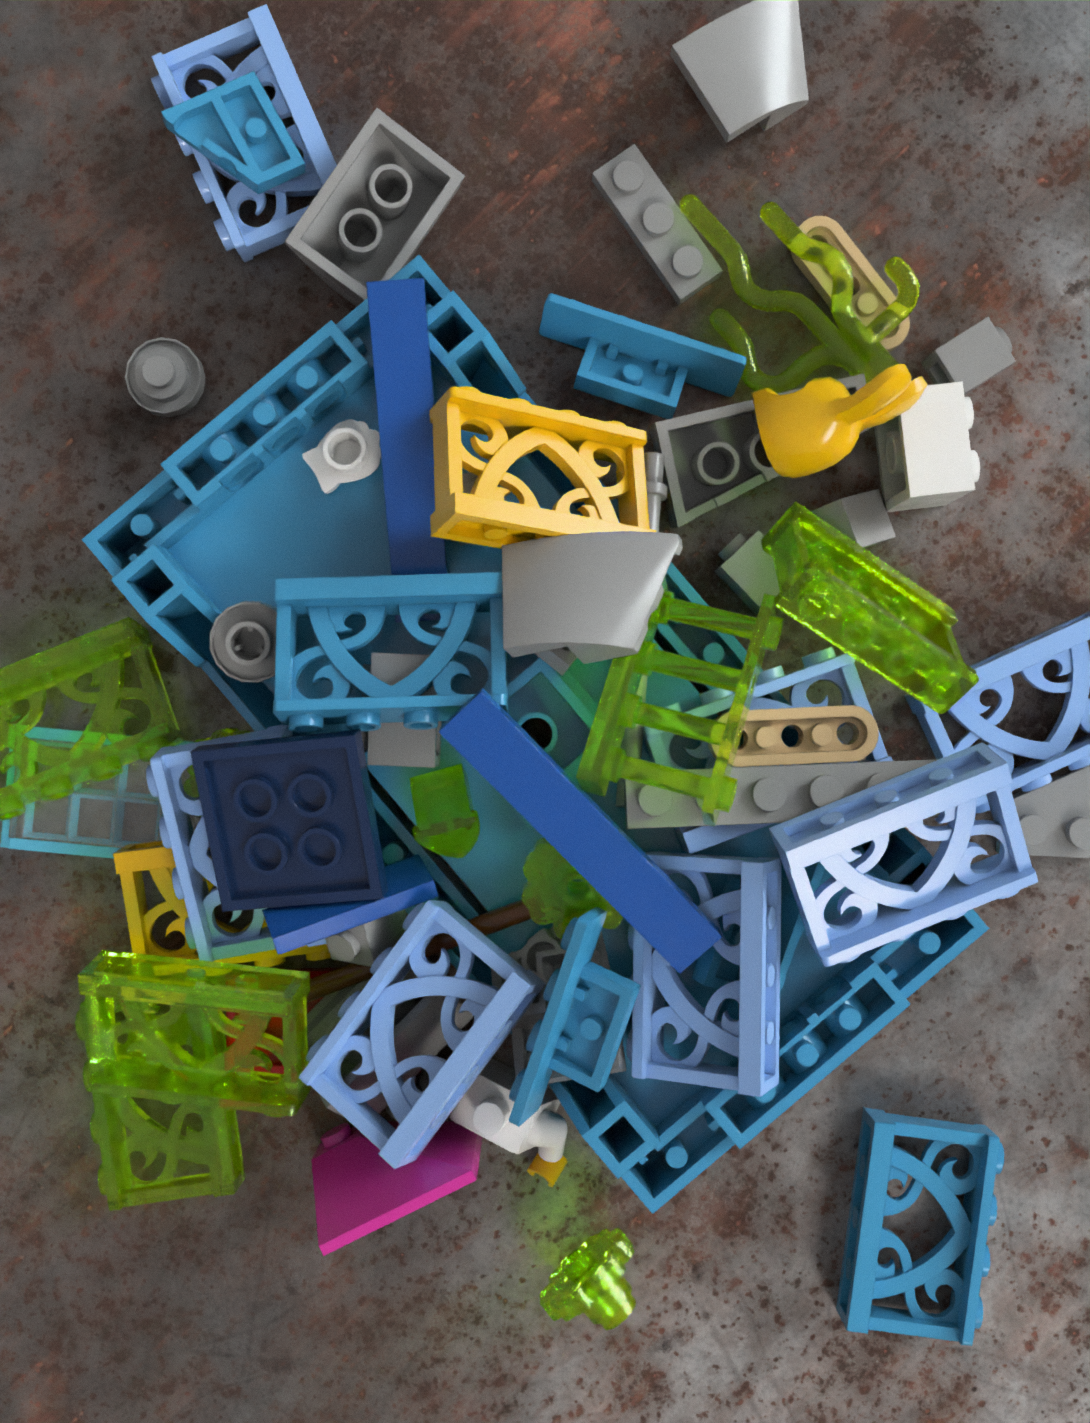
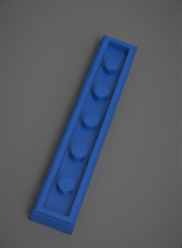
M424 278L366 282L391 575L447 574L445 539L432 537L430 515L435 511L433 424L430 423L429 410L434 406L425 280ZM424 614L419 621L440 620L441 616L439 614ZM395 615V623L402 622L400 615Z
M483 688L440 727L439 733L679 974L722 938L721 930Z

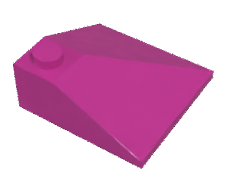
M387 1121L395 1129L400 1125L398 1121ZM444 1121L416 1161L394 1169L378 1154L380 1150L356 1127L350 1128L348 1123H343L327 1131L320 1137L322 1143L319 1144L311 1160L318 1246L323 1256L476 1181L483 1137L454 1121Z

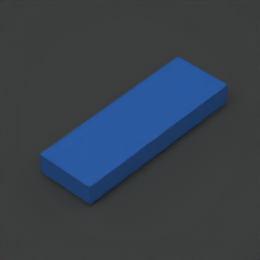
M418 854L384 866L388 892L383 899L274 907L264 909L262 912L277 954H283L434 899L438 896L434 879Z

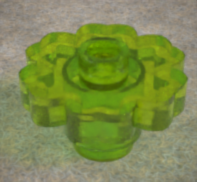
M544 837L537 840L533 851L524 860L523 873L528 881L524 884L521 895L522 902L529 909L532 920L539 925L553 923L555 934L558 938L562 939L568 924L574 917L579 918L593 908L599 907L607 911L603 928H617L623 916ZM574 879H581V880H583V881H582V882H575V881H572V880H574Z
M619 1227L611 1232L605 1228L589 1237L579 1248L570 1253L549 1276L550 1283L539 1294L542 1308L553 1321L562 1318L567 1322L575 1316L584 1313L593 1324H601L605 1330H612L620 1325L636 1306V1299L631 1294L632 1286L623 1276L626 1271L624 1264L630 1260L635 1252L633 1243Z

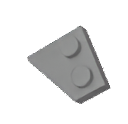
M1090 765L1063 776L1057 775L1052 778L1053 780L1050 783L1035 790L1018 792L1013 795L1029 855L1090 858ZM997 839V840H996V852L999 853V850H1000V842H999V840Z

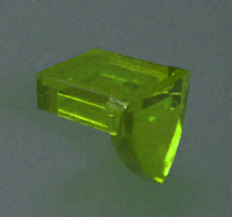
M462 763L409 778L417 824L412 828L414 840L434 853L453 858L465 857L477 842L480 834V821L478 811L473 808L468 776Z

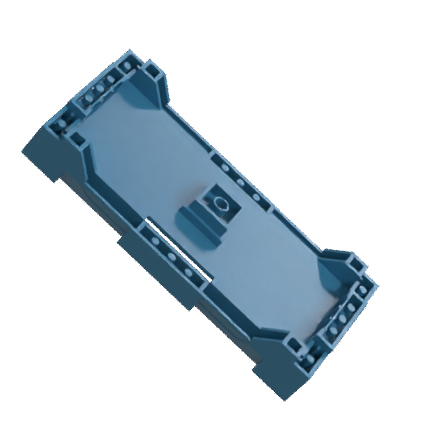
M420 255L416 256L389 279L424 278L434 405L450 387L461 386L474 387L480 390L481 393L507 399H525L531 404L536 405L526 393V387L488 330L455 291L450 292ZM368 298L337 324L332 320L325 324L160 464L164 468L160 474L81 539L113 576L111 581L143 619L192 664L203 669L254 731L266 730L271 726L282 725L273 714L275 676L261 682H241L227 676L216 665L210 651V631L215 619L227 607L243 601H263L277 608V603L275 602V579L391 575L382 460L380 459L379 467L368 477L353 482L340 483L337 489L326 494L322 491L315 473L302 456L303 453L316 448L326 433L335 425L348 419L364 421L369 429L379 432ZM461 430V442L465 449L475 458L487 463L488 459H484L474 451L470 438L475 435L481 441L488 442V436ZM539 450L519 458L506 471L519 478L529 487L536 497L540 508L552 510V507L559 498L568 491L576 489L565 474ZM462 468V474L469 472ZM512 492L506 496L508 502L519 503V500ZM610 500L619 521L618 500ZM577 502L571 504L570 513L583 516L577 509L585 505V503ZM445 539L448 573L502 572V549L471 543L460 546L459 541ZM671 562L662 582L663 596L658 608L652 614L651 631L704 693L727 684L731 685L733 693L752 687L753 683L750 676L762 672V668ZM490 612L476 613L466 642L480 645L491 652ZM386 615L385 622L378 635L364 647L349 653L363 667L364 664H371V653L430 655L435 649L426 647L413 639L405 629L403 622L395 623V615ZM363 616L347 617L345 626L351 628L353 632L338 635L339 639H346L361 632L366 626V619ZM298 618L297 654L320 645L310 618ZM440 620L419 621V626L424 631L441 637L445 634V632L436 631L432 628ZM652 636L650 640L644 726L651 723L647 713L679 702L683 712L702 705L699 697L700 693ZM507 652L508 714L520 726L530 718H541L550 725L552 738L543 750L644 853L651 851L687 853L681 848L675 827L626 829L625 808L615 806L627 656L583 664L577 658L562 676L535 653L512 657ZM458 654L454 661L463 664L469 670L472 681L464 676L457 677L452 681L451 689L460 695L476 694L485 686L488 680V671L476 658ZM329 658L310 663L301 672L297 684L299 692L308 699H323L332 693L333 684L330 681L323 680L315 685L312 683L313 677L319 669L332 665ZM352 686L349 698L362 697V694ZM779 691L761 696L762 698L790 705ZM734 707L725 709V710L720 711V712H721V714H723V713H725V712L732 711V709H733ZM714 713L703 718L712 723L718 717V714ZM324 724L323 730L320 732L298 733L292 731V735L300 736L348 731L349 729L346 728V724ZM788 726L785 727L781 734L783 743L788 747L795 745L798 741V732ZM681 730L674 735L670 742L669 753L672 760L684 769H705L707 758H694L686 753L683 748L695 749L699 746L701 737L696 730ZM742 733L733 747L734 750L740 748L743 744L744 736ZM442 735L440 765L435 768L367 765V769L488 912L536 893L542 897L546 908L544 915L486 936L504 952L509 954L521 950L527 944L529 938L543 928H552L576 910L574 906L576 903L589 898L593 901L595 907L607 911L601 931L610 970L630 979V976L633 974V951L628 944L630 923ZM643 740L640 771H655ZM365 752L366 763L368 752ZM368 773L384 866L419 854L435 882L438 896L431 900L448 902L466 920L486 913ZM780 823L765 826L692 854L780 858L769 831L770 827ZM903 827L889 833L888 845L883 856L866 873L884 881L913 885L927 868L933 856ZM871 841L851 848V850H859L863 855L870 847ZM826 869L824 870L820 885L832 877ZM704 872L711 885L713 897L722 895L728 875L741 878L739 874ZM673 873L669 876L680 889L685 890L691 896L697 906L701 904L696 886L687 876L681 873ZM847 887L836 892L827 902L824 909V920L826 922L859 910L858 907L852 906L847 908L842 915L837 911L838 900L848 890ZM417 905L406 908V913L409 914ZM971 909L957 919L944 920L916 931L905 940L889 942L864 952L853 961L825 967L810 945L804 927L787 971L785 983L780 990L779 1084L761 1097L738 1094L737 1090L650 1078H633L632 1061L628 1059L626 1051L627 1038L632 1029L633 1010L622 1038L626 1063L625 1072L609 1074L606 1085L599 1092L574 1080L550 1083L549 1086L584 1140L617 1179L622 1177L653 1214L736 1144L739 1149L745 1146L911 1005L907 1000L909 996L990 928ZM459 946L447 950L450 962L456 970L460 963ZM475 955L469 978L492 985L491 968ZM697 959L681 974L677 971L676 973L693 998L705 1009L711 996L718 989L703 986L691 978L698 961ZM727 998L723 1002L719 1010L717 1020H719L720 1022L722 1020L723 1013L726 1011L730 998ZM665 1000L664 1006H668L669 1004ZM665 1023L664 1050L670 1056L677 1059H685L690 1056L696 1047L699 1035L692 1030L686 1040L673 1044L677 1038V1030L672 1024ZM711 1044L702 1063L738 1067L739 1058Z

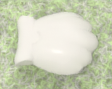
M348 419L339 422L326 433L316 448L302 454L303 459L315 473L324 493L329 494L333 492L340 483H348L366 478L379 467L381 459L379 432L369 429L364 421Z

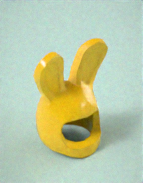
M897 364L882 371L852 395L843 383L832 377L814 378L804 388L785 395H779L769 388L751 392L760 438L767 458L773 469L780 476L797 478L827 469L841 461L853 450L861 431L884 424L909 410L922 396L928 385L923 376L911 381L912 376L906 365Z

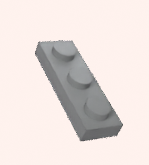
M635 144L592 173V182L678 306L721 276L722 268Z

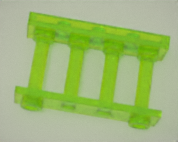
M664 577L662 582L663 596L658 608L648 619V631L638 654L613 658L576 778L585 792L603 797L606 795L610 781L617 783L620 778L704 800L701 809L703 822L706 825L715 827L719 812L729 813L733 805L738 779L730 777L766 649L776 651L784 618L776 616V596L764 593L756 618L675 599L674 592L668 591L666 577ZM668 620L749 639L750 644L742 670L658 650V644L653 643L658 623L666 625ZM652 672L735 692L727 723L642 702V696L636 695L642 675L650 677ZM636 724L719 745L711 778L627 756L626 749L620 748L626 727L634 729Z

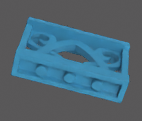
M502 572L275 579L277 618L273 714L283 725H289L288 729L290 731L316 733L323 730L324 724H346V728L349 730L375 731L381 728V723L403 722V726L408 729H434L438 727V721H447L475 695H460L451 689L452 681L457 677L464 676L472 681L469 670L463 664L454 661L458 654L476 658L485 666L488 671V680L483 689L508 713L507 652L503 649ZM490 612L491 652L480 645L466 642L476 613ZM424 614H439L441 616L440 621L432 626V628L436 631L445 632L444 636L433 635L421 629L419 626L420 618ZM386 615H400L405 629L412 638L420 644L435 650L415 671L390 686L365 670L349 652L360 649L370 643L380 632ZM363 616L366 619V626L361 632L346 639H339L338 635L353 632L351 628L345 626L347 617ZM298 618H310L320 645L297 654ZM329 658L332 665L319 669L313 677L312 683L315 685L323 680L330 681L333 684L332 693L323 699H308L299 692L297 684L301 672L310 663ZM432 685L434 686L437 695L420 696ZM352 686L366 697L349 698Z
M863 1107L836 1310L847 1331L868 1334V1330L956 1341L961 1345L972 1346L974 1331L981 1327L983 1321V1303L979 1296L982 1277H987L990 1269V1251L986 1245L988 1227L994 1225L997 1217V1200L993 1194L995 1175L1002 1172L1004 1165L1003 1145L999 1137L986 1125H972L890 1114L884 1110ZM895 1135L930 1140L925 1146L920 1159L893 1144ZM959 1144L968 1149L970 1153L968 1171L963 1176L953 1175L952 1167L958 1160L956 1157H950L942 1161L937 1169V1173L931 1168L936 1155L946 1146ZM908 1174L912 1177L908 1188L901 1196L891 1197L887 1194L888 1182L890 1180H900L904 1188ZM924 1186L940 1204L951 1229L934 1248L912 1262L908 1249L902 1240L894 1232L882 1226L883 1217L898 1214L909 1208L917 1200ZM964 1194L963 1207L955 1195ZM886 1247L894 1248L899 1257L900 1268L895 1270L892 1257L886 1264L878 1263L879 1251ZM955 1261V1267L953 1270L949 1266ZM923 1284L927 1295L933 1301L938 1302L935 1295L937 1288L946 1284L951 1286L949 1307L937 1314L925 1312L917 1304L914 1288ZM903 1293L908 1310L872 1305V1299H880Z

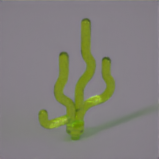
M686 194L681 198L679 203L681 212L727 263L731 286L738 297L753 309L766 312L785 311L793 313L823 344L815 346L800 355L782 373L773 376L767 375L761 371L757 364L753 342L745 330L727 310L723 308L715 309L710 314L711 325L730 345L733 353L747 358L741 375L746 386L753 391L769 388L777 394L791 391L801 384L813 371L825 365L840 366L851 376L864 373L867 384L888 367L899 364L880 342L910 315L917 305L920 294L918 278L912 268L901 257L894 256L889 258L884 266L885 273L898 288L896 299L865 326L853 311L852 268L844 254L829 243L815 240L805 235L777 203L770 201L762 205L760 208L761 219L782 243L800 259L820 264L830 273L832 277V317L838 326L837 328L822 310L802 293L788 290L770 291L757 286L751 277L748 257L735 238L697 196Z

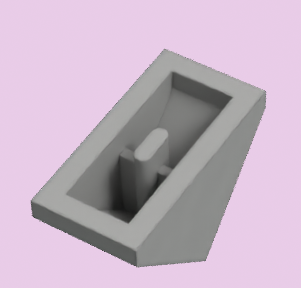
M879 489L838 499L781 524L796 569L799 572L896 537Z

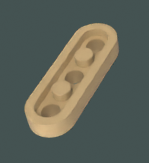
M814 216L805 220L798 227L791 242V255L796 265L862 349L875 355H883L895 350L904 341L909 332L910 319L906 309L839 223L826 216ZM808 243H820L824 248V254H812L808 249ZM840 283H851L855 287V295H844L840 290ZM873 322L884 324L887 330L886 336L879 337L875 335L871 329V324Z
M854 705L737 710L725 712L712 722L707 734V743L711 754L716 760L732 767L853 762L864 759L874 750L878 741L879 731L874 717L864 708ZM843 723L848 724L853 730V737L847 744L841 743L837 737V729ZM789 725L793 726L798 732V741L791 747L786 746L781 738L783 729ZM732 728L739 729L744 736L743 744L735 750L731 749L726 743V735Z

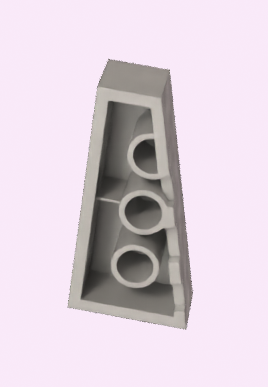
M864 373L837 380L844 384L851 395L866 385ZM802 388L795 389V390H791V391H786V392H782V393H778V394H779V395L790 394V393H794V392H796V391H798V390H800V389H802ZM753 400L655 422L649 426L654 452L665 456L663 484L668 487L665 502L671 528H678L694 520L696 517L737 498L739 495L780 476L773 469L764 450ZM873 427L864 429V430L861 431L859 434H861V433H863V432H865V431H867V430H869V429H871V428H873Z

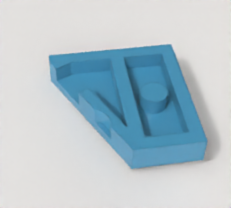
M254 71L161 111L163 123L170 132L257 194H261L306 173L305 162Z

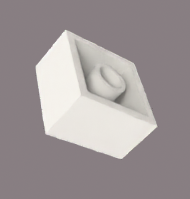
M963 381L927 385L920 399L909 410L884 424L874 427L882 499L887 512L945 506L975 490V482L979 480L980 462L977 452L970 448L968 429H971L973 425L974 410L970 397H964Z

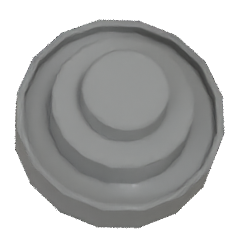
M160 337L148 340L134 350L127 362L125 380L128 392L138 405L156 416L174 417L185 414L198 403L204 392L206 377L201 361L188 346L176 339Z
M243 601L227 607L215 619L210 631V651L216 665L227 676L241 682H261L275 676L277 608L263 601Z

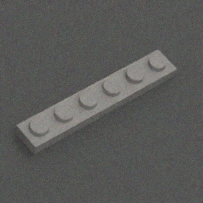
M939 759L624 772L626 829L783 823Z

